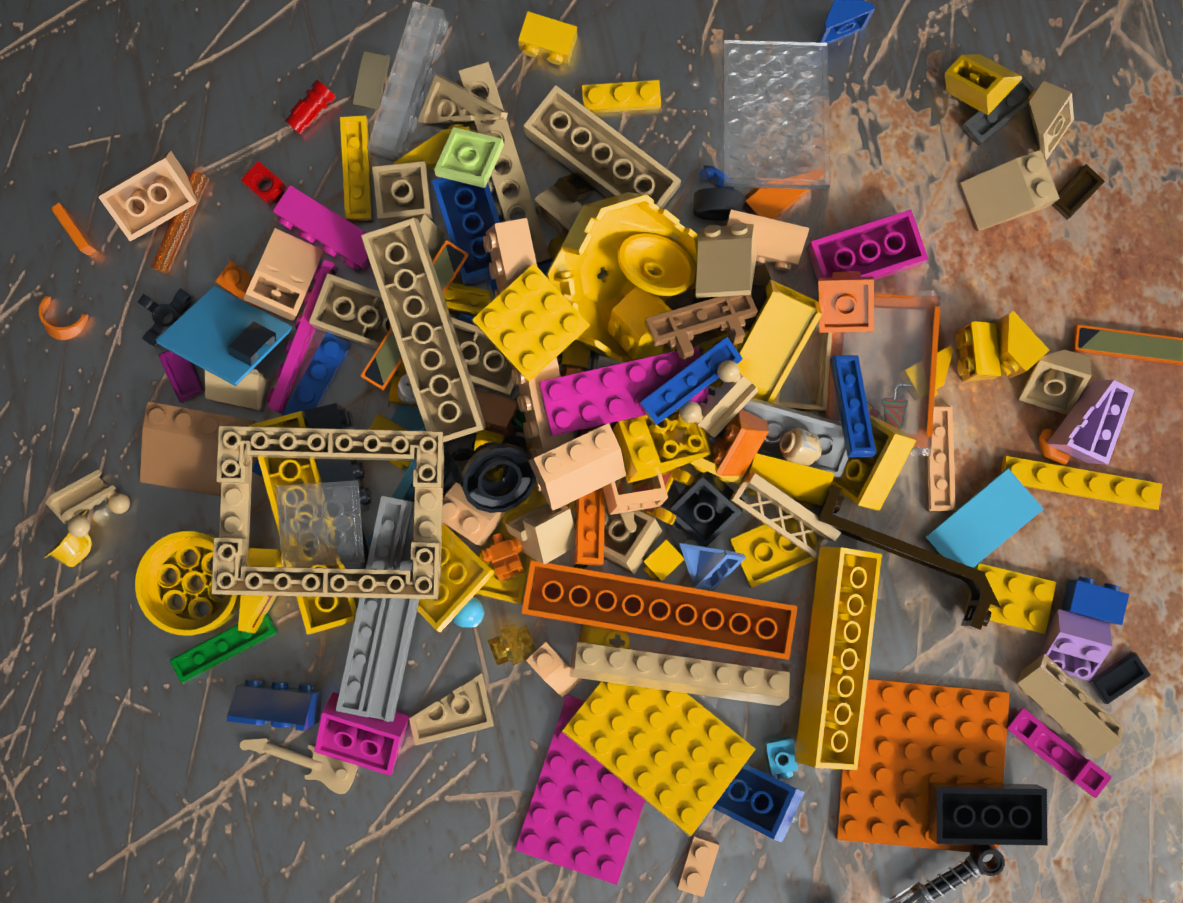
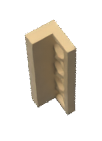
M746 473L730 498V501L814 558H818L820 546H825L828 540L836 542L841 534L834 527L818 521L819 517L756 473ZM747 486L755 493V503L746 504L739 499ZM767 503L774 504L778 517L770 519L765 517L762 505ZM791 517L796 519L799 531L787 532L784 519ZM815 532L821 537L814 549L807 545L806 533Z

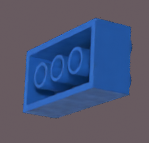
M442 177L432 180L450 241L469 254L460 269L464 284L469 286L488 280V276H491L489 263H492L490 252L485 251L483 237L486 236V231L496 223H500L488 183L486 188Z

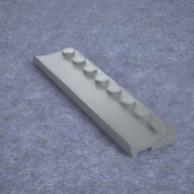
M381 496L366 569L413 570L411 542H413L415 502ZM359 598L336 711L382 719L387 722L394 721L419 599Z

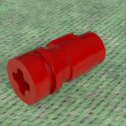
M317 79L311 85L312 89H308L305 92L307 95L303 100L300 99L290 110L291 114L285 119V122L300 135L319 116L318 114L322 109L326 110L328 108V102L331 104L336 98Z

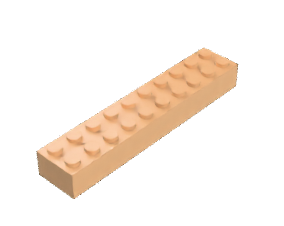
M527 218L496 223L486 231L483 243L485 251L490 252L492 263H489L491 278L496 279L498 288L495 290L496 298L533 263L536 266L537 263ZM557 357L530 382H527L516 368L512 370L513 382L515 386H519L520 396L517 397L520 411L525 414L526 422L523 423L525 437L530 438L532 449H529V455L532 459L574 439L572 432L556 436L550 435L538 382L561 377ZM536 479V484H535L536 489H537V491H541V494L544 495V493H543V491H542V489H541V487H540V485H539V483H538V481H537V479Z

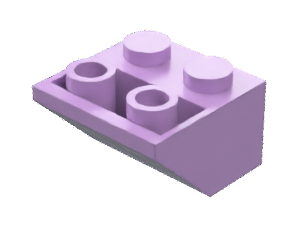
M1058 609L1047 626L1040 656L1045 653L1067 675L1090 681L1113 647L1110 623Z

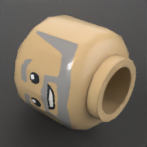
M794 428L786 432L780 441V450L782 451L783 458L789 462L810 466L821 456L822 448L819 437L804 429Z

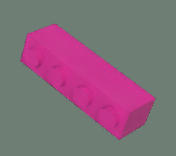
M291 185L288 187L273 210L279 218L277 222L289 230L292 227L300 231L299 236L311 244L314 241L323 245L321 250L328 255L335 257L337 254L344 258L343 263L352 270L357 271L360 268L366 272L370 266V261L361 237L366 232Z

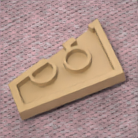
M482 673L409 718L414 745L417 746L494 727Z

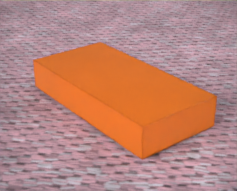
M61 203L52 207L53 213L77 248L89 256L97 251L70 210Z

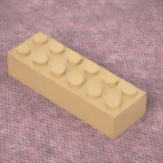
M556 85L523 126L526 137L607 198L627 192L646 194L654 200L653 203L663 209L680 187L681 179Z

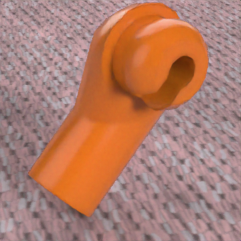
M1044 429L1038 440L1042 455L1062 465H1066L1070 455L1048 445V441L1055 432L1051 429Z

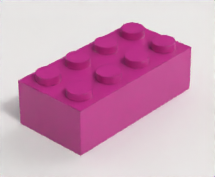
M912 210L811 241L806 248L817 282L819 278H831L833 272L860 271V277L874 276L875 281L919 267L928 260Z

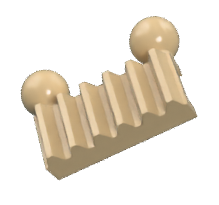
M725 360L718 366L717 374L723 382V387H716V394L714 396H707V404L701 403L699 406L694 401H688L679 410L683 421L687 423L695 422L713 438L759 391L752 382L740 373L737 363L731 360Z
M99 469L50 495L45 502L63 524L68 523L67 530L74 537L79 538L88 534L90 530L88 519L77 515L79 513L82 515L87 509H92L95 504L98 506L103 500H108L109 509L116 514L125 513L130 507L129 497L124 493H117L113 485L108 487L100 479L102 472Z

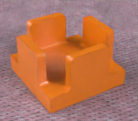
M860 271L833 272L831 278L818 279L819 304L822 311V316L819 319V333L874 332V276L860 277Z

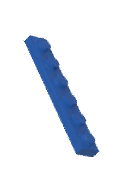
M328 332L326 333L281 416L299 411L305 412V410L319 406L351 348V344ZM257 459L252 472L263 477L259 460Z

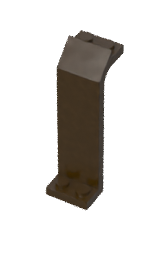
M834 485L830 486L823 506L819 510L818 521L834 527L842 535L962 580L968 585L971 598L961 626L971 630H981L982 626L986 627L992 614L989 608L1001 607L984 572L834 515L833 513L839 512L844 497L840 496L841 488Z

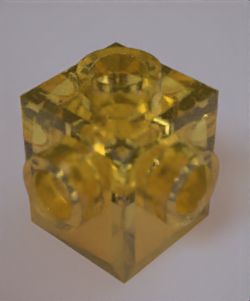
M515 624L500 629L501 635L487 640L497 665L512 661L513 665L528 659L526 654L536 650L527 625L516 629Z

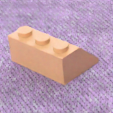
M171 150L108 186L98 196L129 241L136 239L197 203L188 176Z
M730 210L725 226H732L737 223L754 224L757 245L755 265L768 263L775 265V269L788 272L790 269L795 270L809 232L808 227Z
M609 423L528 460L551 511L626 476L621 448Z

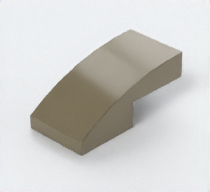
M364 51L353 99L354 105L380 109L384 83L387 82L390 56Z

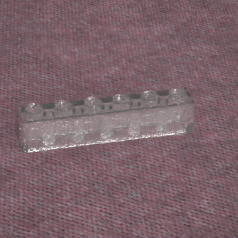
M413 1L367 146L370 155L395 162L409 152L410 142H408L410 132H415L418 118L415 116L418 108H422L425 101L424 87L425 84H430L433 75L431 65L433 59L437 60L439 57L441 45L438 43L441 35L445 36L448 28V20L445 18L444 10Z

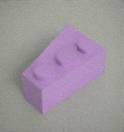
M1093 380L1047 444L1086 463L1109 464L1134 390L1115 380Z

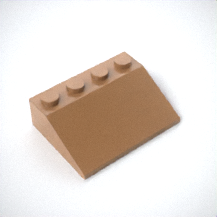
M148 401L142 427L140 482L221 496V483L216 482L219 426L249 427V425L258 422Z

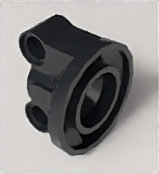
M510 436L505 438L502 444L489 442L480 445L474 451L462 448L450 454L454 481L461 485L467 501L478 510L496 513L505 512L517 507L529 497L536 484V476L528 461L532 458L527 451L524 437Z

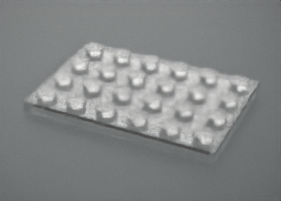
M724 40L723 187L829 190L828 43Z

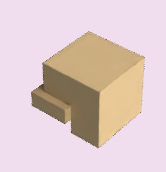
M548 502L506 524L508 533L521 540L522 552L542 564H546L575 548L574 523L571 510L566 506L551 511Z

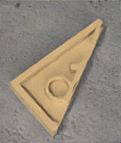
M435 74L418 122L433 124L503 120L507 118L508 113L442 75Z

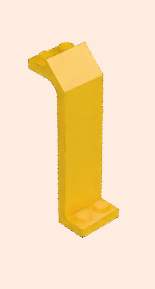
M770 280L766 287L767 299L738 351L743 360L737 365L739 366L740 373L759 389L752 398L773 403L822 316V311L818 301ZM714 443L708 445L711 452L710 455L690 462L698 471L704 473L708 471L717 475L721 481L726 483L733 482L739 485L744 477L720 476L716 474L712 452Z

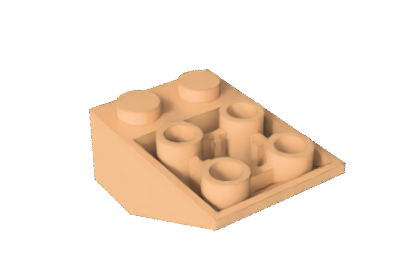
M274 228L243 300L293 321L307 293L323 250Z

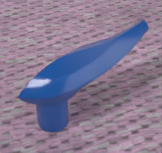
M703 165L704 169L699 173L702 180L710 179L717 188L735 190L731 182L720 170L713 166Z

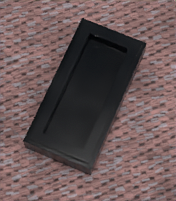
M1132 652L1089 682L1103 703L1109 704L1148 678L1151 674L1137 653Z

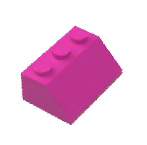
M332 692L322 711L314 752L391 776L405 737L409 716L396 712L394 721L387 722L382 719L338 712L336 707L339 694Z

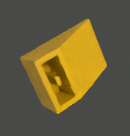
M680 408L657 425H654L647 415L618 421L612 431L621 448L627 483L657 476L710 455L711 452L702 428L695 422L687 423L683 421L679 414Z

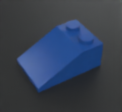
M745 763L712 808L773 840L783 842L805 792Z

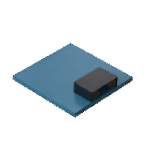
M213 286L156 339V343L226 382L237 386L292 331V326L219 287Z

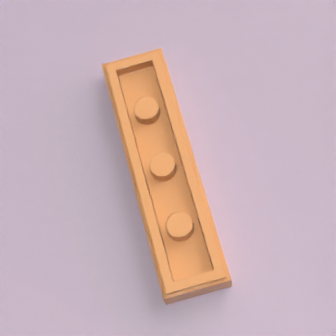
M934 406L931 448H925L927 511H956L952 406Z

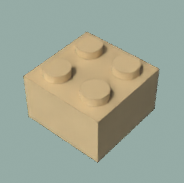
M425 161L372 167L377 218L381 226L393 225L425 214L431 221H434L429 171Z

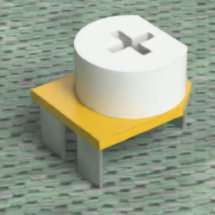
M408 374L402 377L393 376L388 407L390 402L411 407L418 405Z

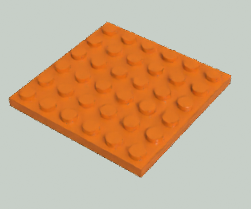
M868 679L857 770L841 769L835 838L844 841L971 853L974 844H936L929 838V783L1003 784L1010 693Z

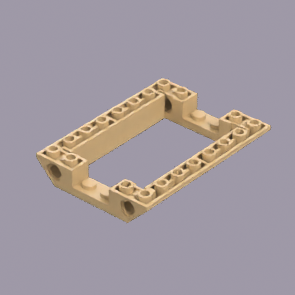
M219 426L216 482L221 483L219 538H214L212 594L438 599L441 574L444 482L443 432ZM252 458L416 461V469L413 472V487H415L413 542H411L413 570L248 567Z

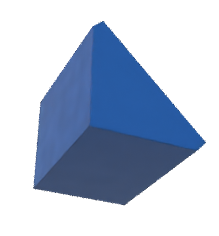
M834 0L816 42L817 46L821 47L864 29L875 10L874 5L865 0Z

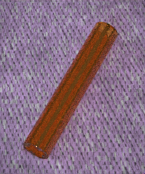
M192 171L189 177V182L197 203L172 217L151 265V268L165 274L170 272L209 182V178Z

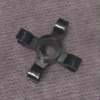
M180 288L170 304L159 305L143 293L137 302L152 312V319L155 324L144 334L142 339L156 347L158 345L156 339L182 316V310L192 301L193 296ZM168 312H172V320L169 323L164 324V315Z

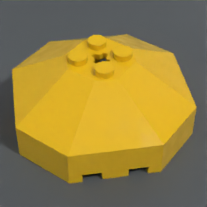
M630 192L583 205L547 272V278L590 324L576 340L601 356L623 362L634 360L607 332L612 309L636 287L624 275L618 263V252L622 243L630 236L643 233L668 238L681 246L690 255L695 265L696 276L698 255L697 233L679 223L680 220L666 209H661L653 203L654 200L648 195ZM600 268L607 271L604 281L597 277V274L601 272ZM695 276V279H694L693 284L691 285V287H690L687 291H690V290H693V289L696 288V276ZM657 295L664 303L668 298L673 297ZM669 343L664 344L662 354L671 351L672 348H670Z

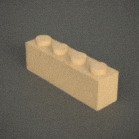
M1045 653L1021 670L1017 684L1022 692L1033 698L1044 713L1053 717L1064 732L1070 734L1079 742L1084 751L1089 752L1097 759L1121 743L1124 728Z

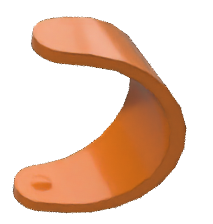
M45 296L39 305L38 312L48 335L58 340H68L77 336L86 325L88 315L84 313L76 323L68 327L52 326L45 321V313L51 302V297Z

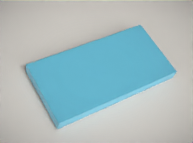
M1006 468L925 537L941 556L973 568L1039 514L1043 507L1009 468Z

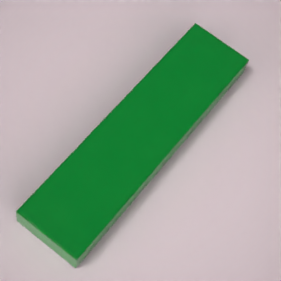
M266 613L256 633L238 631V624L169 661L182 684L277 634L278 631L269 613Z

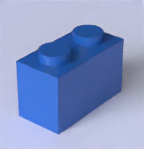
M1079 576L1078 580H1068L1061 610L1110 624H1123L1129 594L1120 592V586L1104 583V587L1094 585V579Z

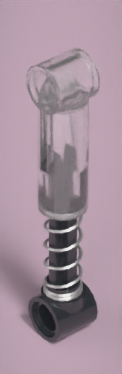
M974 844L971 853H969L970 856L966 857L965 862L959 861L958 866L953 869L948 868L946 873L938 874L937 878L932 881L927 880V884L924 885L917 882L883 903H935L934 899L941 895L945 897L946 892L951 889L956 890V886L961 883L966 884V880L973 876L977 878L981 874L983 876L998 875L1005 867L1004 856L995 845ZM993 854L991 860L983 862V858L986 855Z

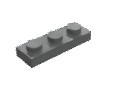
M1022 76V80L989 115L979 111L965 122L962 128L979 146L1029 105V97L1035 88Z

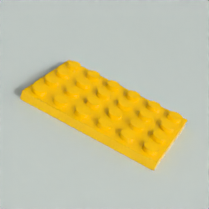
M601 681L562 730L563 734L689 837L692 836L756 750L687 693Z

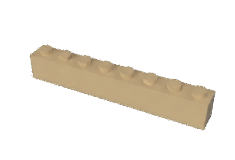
M577 642L572 650L569 677L780 706L789 699L790 672Z

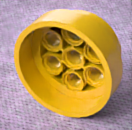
M181 531L161 538L146 551L136 572L135 591L141 610L158 628L176 635H197L219 628L235 614L240 606L241 595L221 597L219 594H212L213 568L211 563L213 560L214 538L219 537L204 532ZM191 549L196 553V560L193 564H189L186 560V554ZM171 568L177 574L176 580L173 583H170L167 579V572ZM197 575L201 577L203 582L199 590H196L192 585V580ZM177 594L183 599V604L179 609L173 605V598ZM202 601L206 602L209 607L206 616H202L198 610L199 604Z

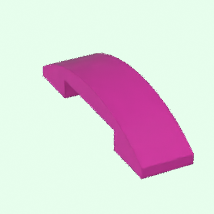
M1024 708L1019 711L1006 728L1050 766L1094 798L1098 797L1112 778L1094 762L1086 759L1045 727L1044 723Z

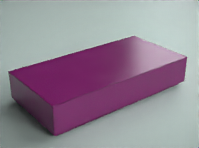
M170 350L158 355L180 403L205 393V389L192 362Z

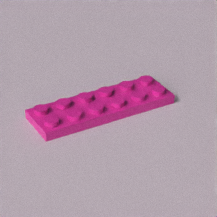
M699 346L693 347L694 354L692 358L683 361L678 352L675 351L538 382L550 435L556 436L646 415L638 403L701 356ZM708 386L689 401L696 403L707 401V396L710 395Z

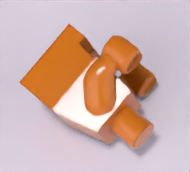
M502 533L493 535L495 545L486 548V551L481 550L480 553L484 562L493 564L499 581L501 582L525 573L518 555L523 549L521 540L516 537V540L508 539L505 541Z

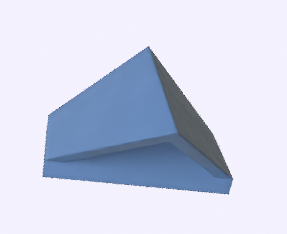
M679 543L692 584L697 589L714 591L746 558L742 553Z

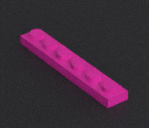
M324 260L322 266L319 265L315 271V285L313 290H309L306 294L304 304L307 306L303 315L300 314L296 320L295 329H297L294 339H290L287 344L286 354L288 355L284 364H280L276 374V378H278L276 387L271 388L267 397L268 409L280 414L285 410L316 329L309 324L327 273L336 276L338 267L330 261Z

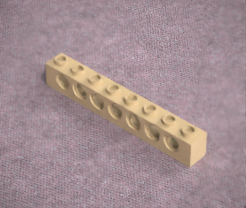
M489 62L459 70L461 80L456 81L459 86L474 94L479 91L486 93V96L483 98L484 100L504 110ZM507 119L493 120L490 124L474 121L476 128L472 129V132L503 139L504 146L488 181L491 194L496 192L499 202L494 203L499 218L504 217L505 222L512 221L511 216L514 213L520 212L524 214L528 221L531 239L533 240L532 244L537 265L550 261L551 258ZM500 164H506L510 168L506 173H498L496 167ZM508 188H513L517 191V194L512 198H507L503 195L504 191Z

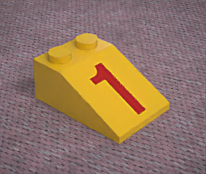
M249 548L248 567H288L284 552L278 549ZM241 595L238 631L256 633L265 614L268 613L277 596Z

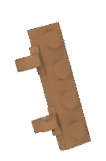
M751 295L721 296L646 318L645 326L654 347L669 343L670 348L676 347L683 361L693 357L694 349L690 340H693L694 335L720 327L721 331L727 329V335L733 345L742 343L745 337L742 328L746 324L745 320L756 317L758 310Z

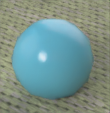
M472 597L452 619L454 624L460 627H477L484 617L482 603L477 598Z

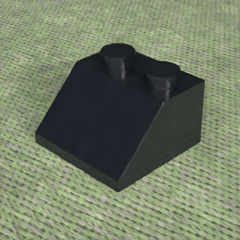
M707 471L705 473L699 472L694 477L692 485L684 488L668 511L676 515V522L702 545L707 547L742 513L743 509L730 501L734 491L721 481L717 475Z

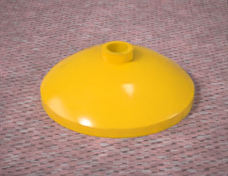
M636 234L627 238L622 243L618 252V263L624 275L636 287L650 294L659 296L679 295L687 291L694 282L696 269L692 258L681 246L668 238L655 234Z

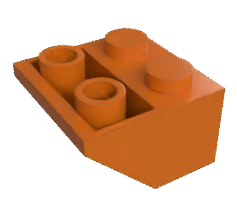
M741 409L724 427L726 430L721 438L717 437L712 446L715 471L720 476H744L769 432L766 420Z

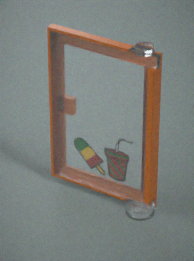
M920 290L919 296L874 294V332H832L830 359L833 355H858L869 415L902 430L914 438L916 442L909 453L911 456H931L941 297L935 296L936 291ZM830 362L825 418L841 422Z

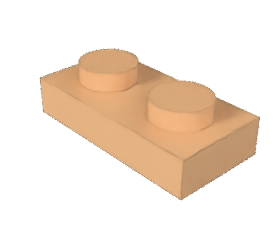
M693 835L677 889L704 897L719 849V843Z

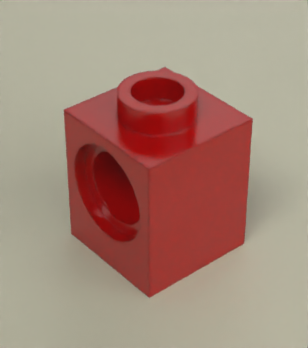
M259 161L241 179L244 185L269 207L273 203L280 201L287 188L276 175ZM272 181L271 187L268 190L262 191L260 189L263 182Z

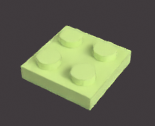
M453 127L434 169L435 175L486 188L504 146L503 139Z

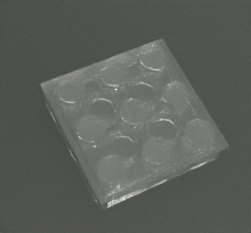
M358 480L276 486L282 567L293 568L364 563Z

